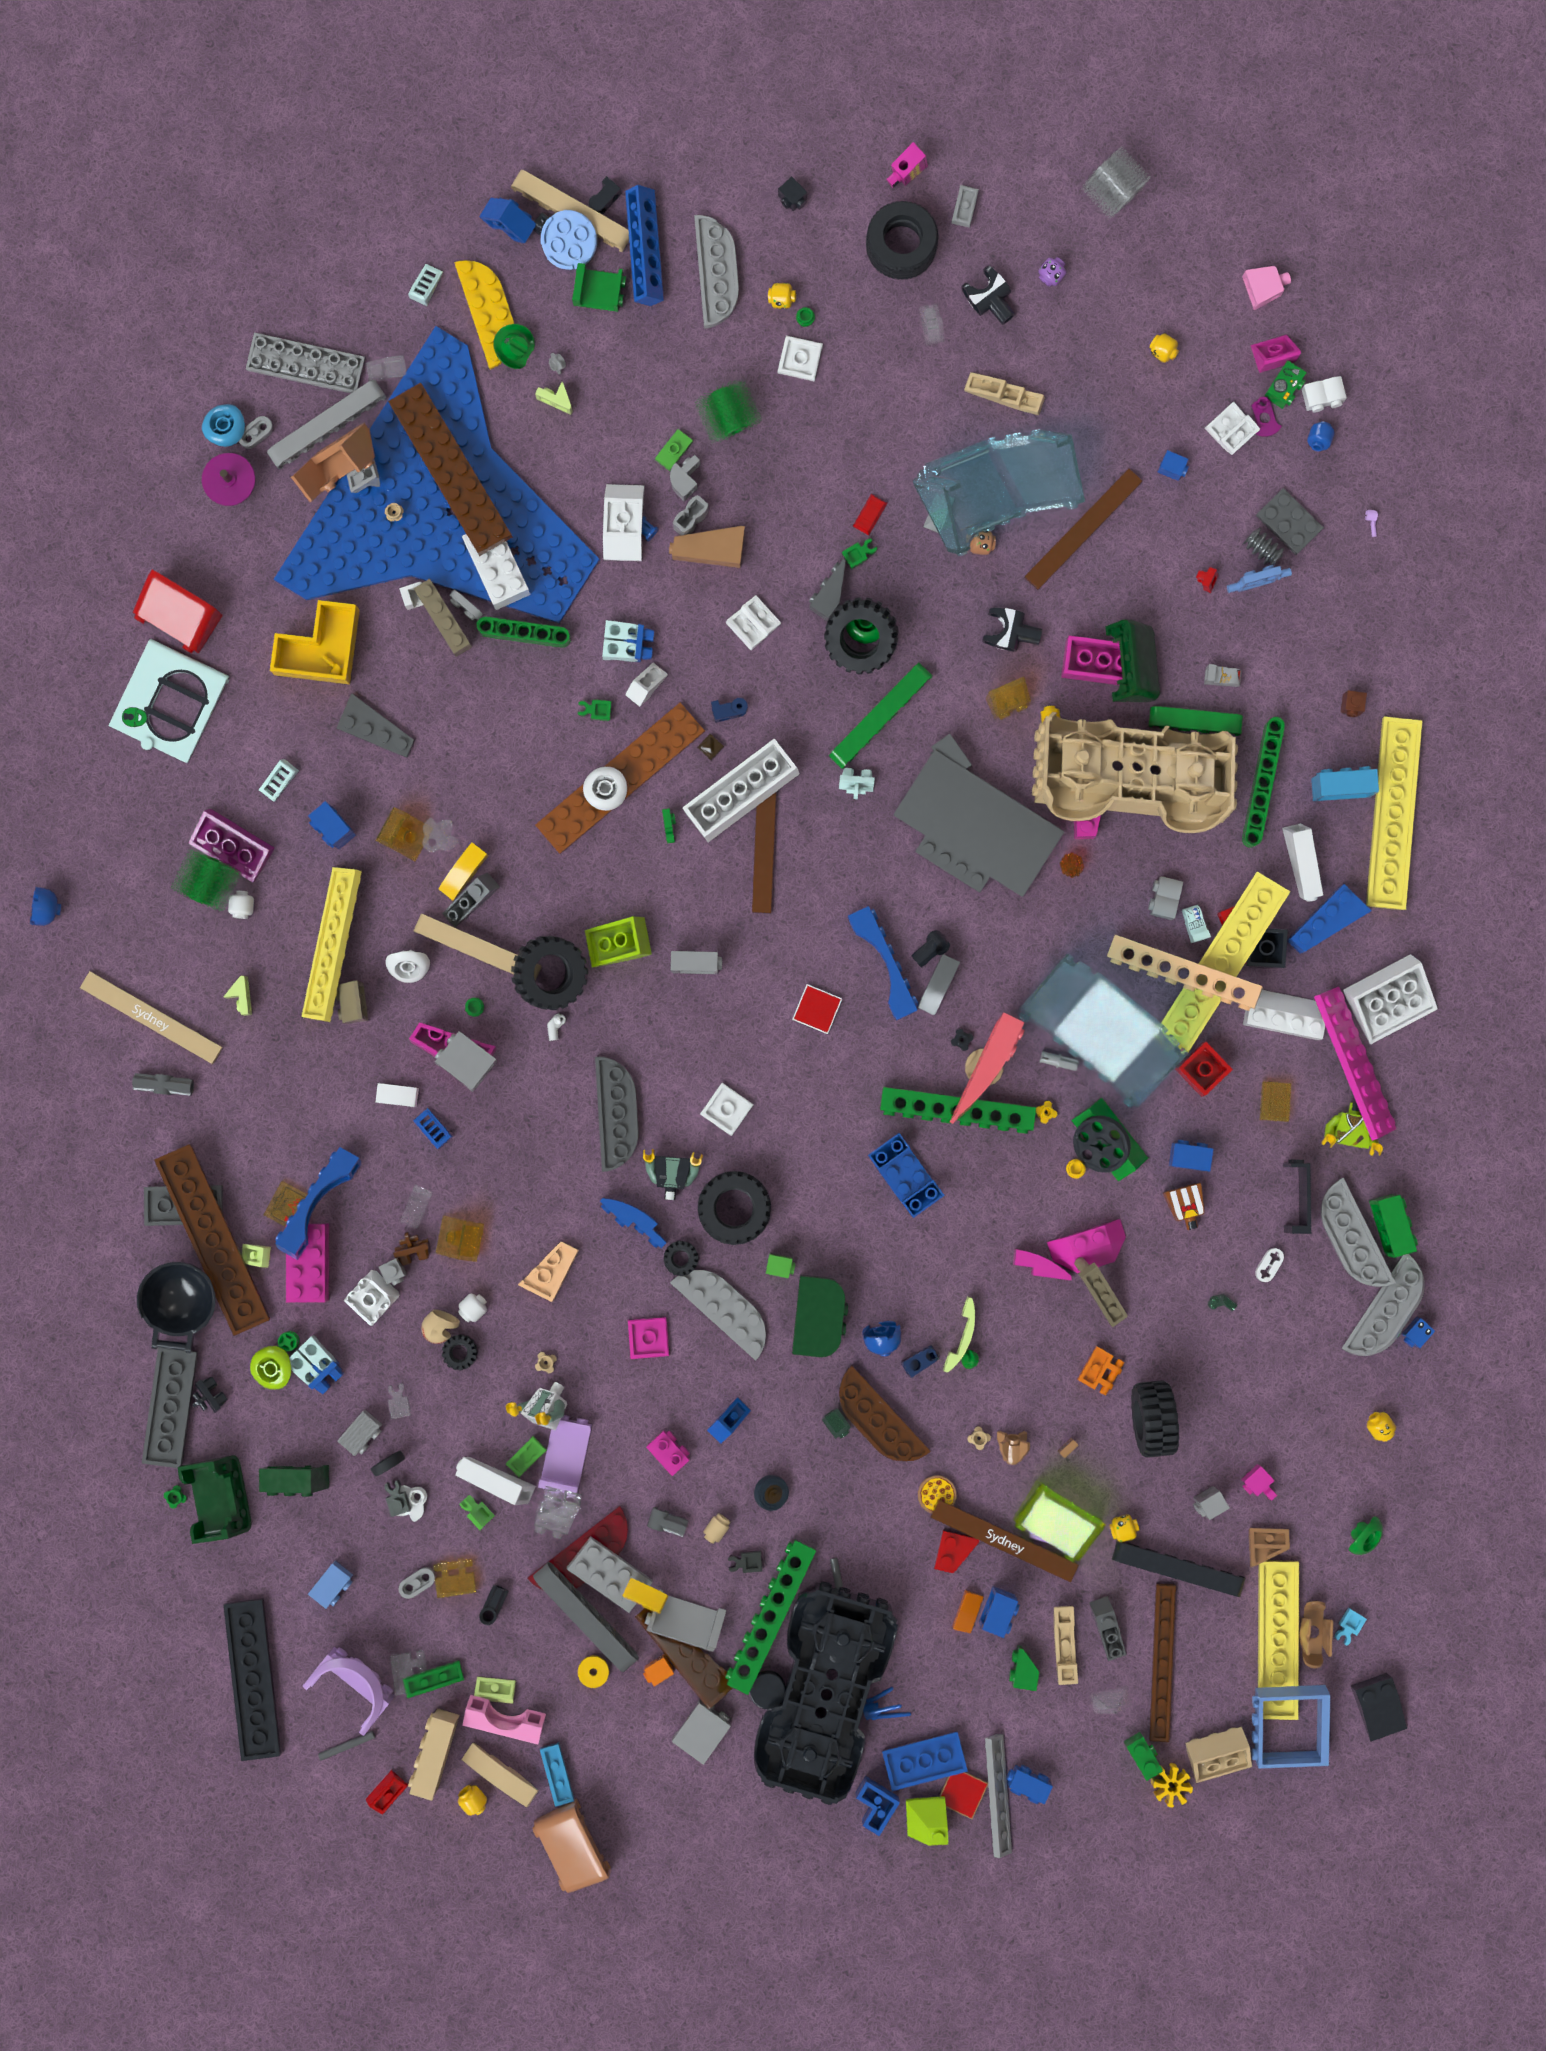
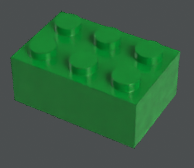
M1390 1194L1369 1200L1385 1256L1396 1258L1416 1252L1418 1242L1410 1229L1412 1222L1410 1217L1406 1215L1405 1209L1407 1206L1404 1198H1401V1195Z

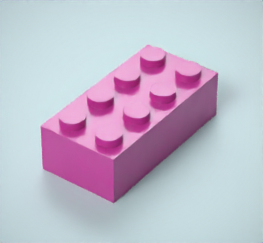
M1068 636L1065 644L1061 678L1117 685V681L1123 679L1119 643Z
M329 1224L308 1225V1246L298 1260L286 1254V1303L329 1301Z

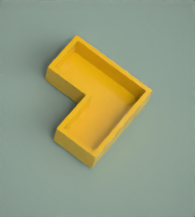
M318 600L313 638L275 633L270 671L276 676L350 684L359 608L354 604ZM324 654L343 669L341 676L330 673L333 667L322 658Z

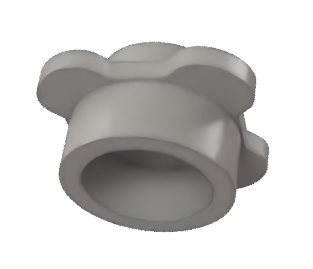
M551 353L549 365L553 371L561 374V370L566 367V363L560 354L555 355Z

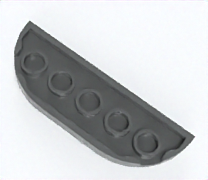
M595 1057L602 1172H606L622 1166L635 1151L639 1136L637 1098L634 1081L621 1064L609 1058Z

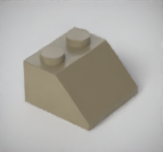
M357 980L339 984L336 996L337 1001H340L341 1009H338L339 1020H342L344 1024L368 1021L364 983Z

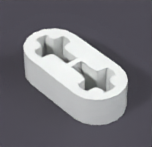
M1271 1248L1265 1253L1255 1271L1259 1281L1269 1282L1272 1280L1284 1259L1281 1250ZM1277 1252V1257H1279V1260H1274L1272 1264H1269L1272 1260L1270 1254H1275ZM1267 1266H1270L1267 1271L1269 1276L1262 1279L1260 1270H1265Z

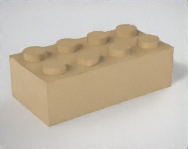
M438 1708L435 1713H431L425 1727L428 1732H425L419 1747L423 1750L419 1752L414 1764V1768H417V1770H414L408 1787H411V1795L433 1800L439 1787L460 1715Z

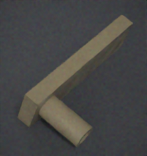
M1082 1257L1076 1259L1074 1264L1080 1271L1078 1273L1109 1324L1114 1327L1127 1318L1128 1315L1095 1263L1089 1265Z

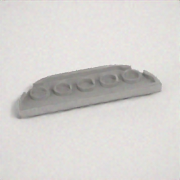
M694 215L705 329L725 321L736 307L739 295L736 253L733 238L727 228H724L717 220L711 217Z
M1344 1178L1339 1179L1324 1195L1321 1204V1220L1344 1269L1351 1277L1365 1285L1383 1287L1395 1284L1396 1282Z
M1409 1254L1402 1256L1391 1273L1396 1283L1383 1286L1342 1347L1344 1351L1358 1356L1374 1355L1387 1349L1397 1339L1421 1302L1425 1288L1422 1270Z
M693 1270L689 1271L690 1274L686 1275L685 1272L683 1273L684 1276L679 1275L670 1282L755 1361L758 1359L766 1339L764 1321L758 1310L727 1281L710 1271Z

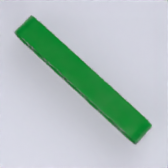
M917 663L830 753L829 757L841 769H844L845 765L855 758L860 749L864 748L872 740L871 738L885 727L884 725L898 713L901 707H904L911 700V697L933 675L924 666Z
M1279 717L1271 718L1265 724L1242 834V842L1248 848L1257 846L1263 837L1285 727L1284 721ZM1275 723L1278 726V731H1273L1270 728V724ZM1267 741L1274 744V750L1267 748ZM1263 760H1268L1271 764V767L1265 768L1263 766ZM1260 778H1263V779L1266 780V782H1267V786H1266V787H1262V786L1259 784V779H1260ZM1256 797H1261L1263 799L1262 806L1256 804ZM1252 815L1259 817V824L1252 822ZM1248 834H1253L1256 837L1255 843H1251L1248 840Z

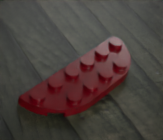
M618 1506L548 1561L575 1588L580 1587L585 1582L567 1570V1566L590 1536L617 1555L622 1551L627 1539L628 1524L621 1506ZM536 1570L527 1579L533 1585L543 1590L534 1580L533 1575L538 1571Z

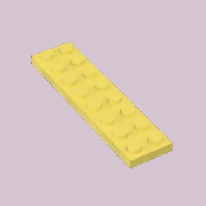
M332 868L302 1017L327 1022L331 1021L362 871Z
M1267 1560L1258 1565V1688L1298 1686L1299 1562ZM1298 1700L1263 1701V1719L1298 1720Z

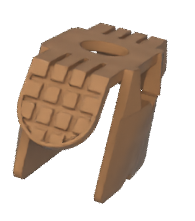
M1320 1601L1306 1603L1304 1606V1618H1301L1299 1636L1300 1645L1302 1646L1303 1662L1311 1668H1320L1323 1665L1322 1646L1328 1657L1332 1656L1333 1620L1323 1619L1326 1604ZM1311 1626H1316L1319 1629V1635L1316 1638H1310Z

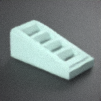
M425 264L410 289L409 297L427 306L443 271ZM427 271L436 274L435 278L426 274ZM424 277L431 280L432 283L423 280ZM423 284V285L428 286L429 288H428V289H425V288L421 287L420 285ZM420 290V291L424 292L425 294L422 295V294L418 293L417 291Z
M285 759L280 760L259 791L275 802L299 770ZM284 767V768H285L287 771H289L290 773H289V774L285 773V772L282 770V768ZM278 773L285 778L284 781L277 776ZM274 779L281 784L280 787L275 785L272 780ZM268 785L276 790L275 794L267 788Z

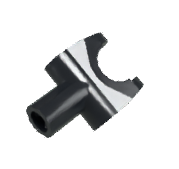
M987 266L983 269L985 276L989 279V285L986 288L976 289L968 283H964L961 288L968 302L979 316L990 309L998 321L1004 325L1015 315L1004 300L1011 293V289L998 272L992 267Z
M1008 608L989 609L988 615L997 617L1002 622L1004 630L997 635H984L983 643L1012 652L1017 651L1019 641L1039 645L1042 629L1023 625L1025 613Z

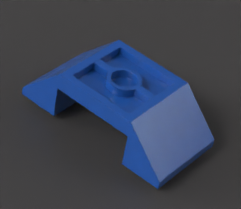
M900 1133L868 1155L879 1173L913 1218L945 1196L910 1150L909 1145Z

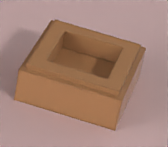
M1070 1438L1058 1452L1066 1458L1078 1444Z

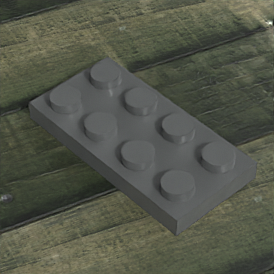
M210 1185L223 1213V1185ZM166 1186L144 1187V1226L183 1225Z

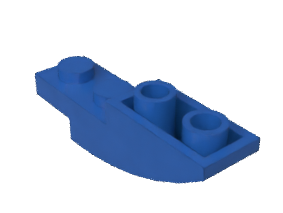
M602 1198L600 1200L602 1203L601 1208L608 1214L612 1212L616 1216L614 1220L620 1226L624 1227L626 1225L629 1227L634 1222L636 1224L634 1228L641 1235L644 1233L650 1237L648 1241L655 1248L658 1246L662 1248L667 1243L654 1230L658 1222L642 1210L614 1199Z

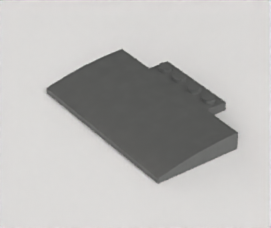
M934 750L894 813L895 817L925 835L915 851L916 853L978 892H981L988 879L992 877L1023 897L1064 833L1062 829Z

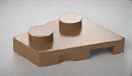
M1249 1529L1250 1567H1255L1290 1549L1289 1529Z

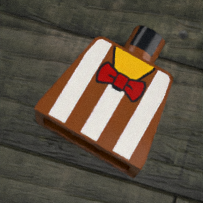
M1201 1183L1163 1192V1196L1175 1221L1185 1220L1187 1230L1198 1228L1196 1216L1204 1214Z

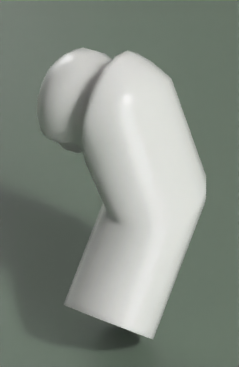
M563 1014L554 1015L548 1022L549 1041L559 1040L558 1029L566 1021Z

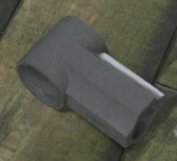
M653 1507L647 1526L657 1531H667L683 1537L688 1520L669 1514L666 1510L665 1512L660 1511L658 1507Z

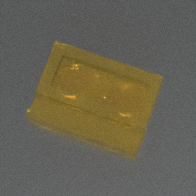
M1262 1082L1260 1120L1289 1122L1291 1083Z

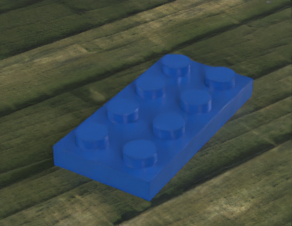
M958 1731L882 1751L892 1791L968 1772Z

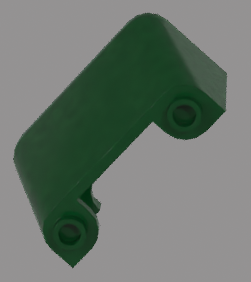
M1128 619L1105 626L1106 636H1113L1115 638L1113 643H1119L1123 679L1117 681V685H1120L1119 689L1116 692H1112L1113 702L1146 703L1155 701L1160 695L1153 628L1150 625Z
M225 1456L177 1467L180 1481L183 1484L192 1485L198 1522L193 1523L190 1528L192 1544L229 1539L250 1530L252 1525L241 1464L237 1456Z

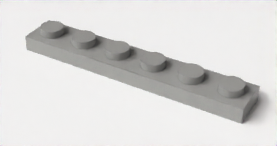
M995 1734L985 1738L993 1838L992 1846L994 1857L1002 1858L1012 1853L1004 1738L1003 1734Z

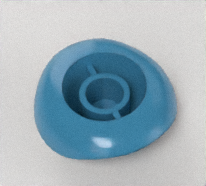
M231 404L212 408L206 414L202 423L204 436L213 444L223 447L232 446L239 442L245 431V422L241 411Z

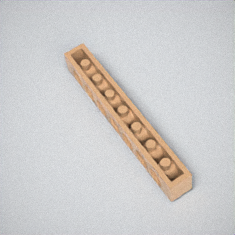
M1118 935L1114 936L1107 957L1111 958L1110 962L1121 966L1122 963L1129 965L1131 970L1137 972L1140 969L1148 971L1146 974L1154 978H1158V976L1165 977V982L1176 985L1177 982L1184 984L1183 988L1193 992L1195 988L1202 991V995L1210 998L1216 995L1221 997L1220 1001L1230 1005L1233 1001L1239 1004V1008L1250 1011L1251 1008H1256L1263 989L1260 985ZM1132 949L1134 957L1129 960L1125 959V951ZM1145 956L1152 957L1153 962L1151 965H1143L1142 960ZM1169 962L1171 969L1168 972H1162L1160 968L1162 963ZM1184 968L1188 969L1189 976L1186 979H1181L1179 971ZM1200 975L1207 976L1208 982L1205 985L1197 983V978ZM1220 981L1226 983V989L1223 992H1218L1215 988L1216 984ZM1237 988H1242L1245 990V995L1238 999L1234 996V991Z

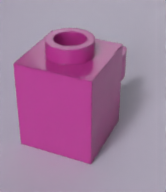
M1259 1464L1241 1479L1244 1483L1242 1487L1249 1495L1253 1493L1259 1496L1263 1492L1271 1501L1277 1496L1269 1487L1274 1480Z

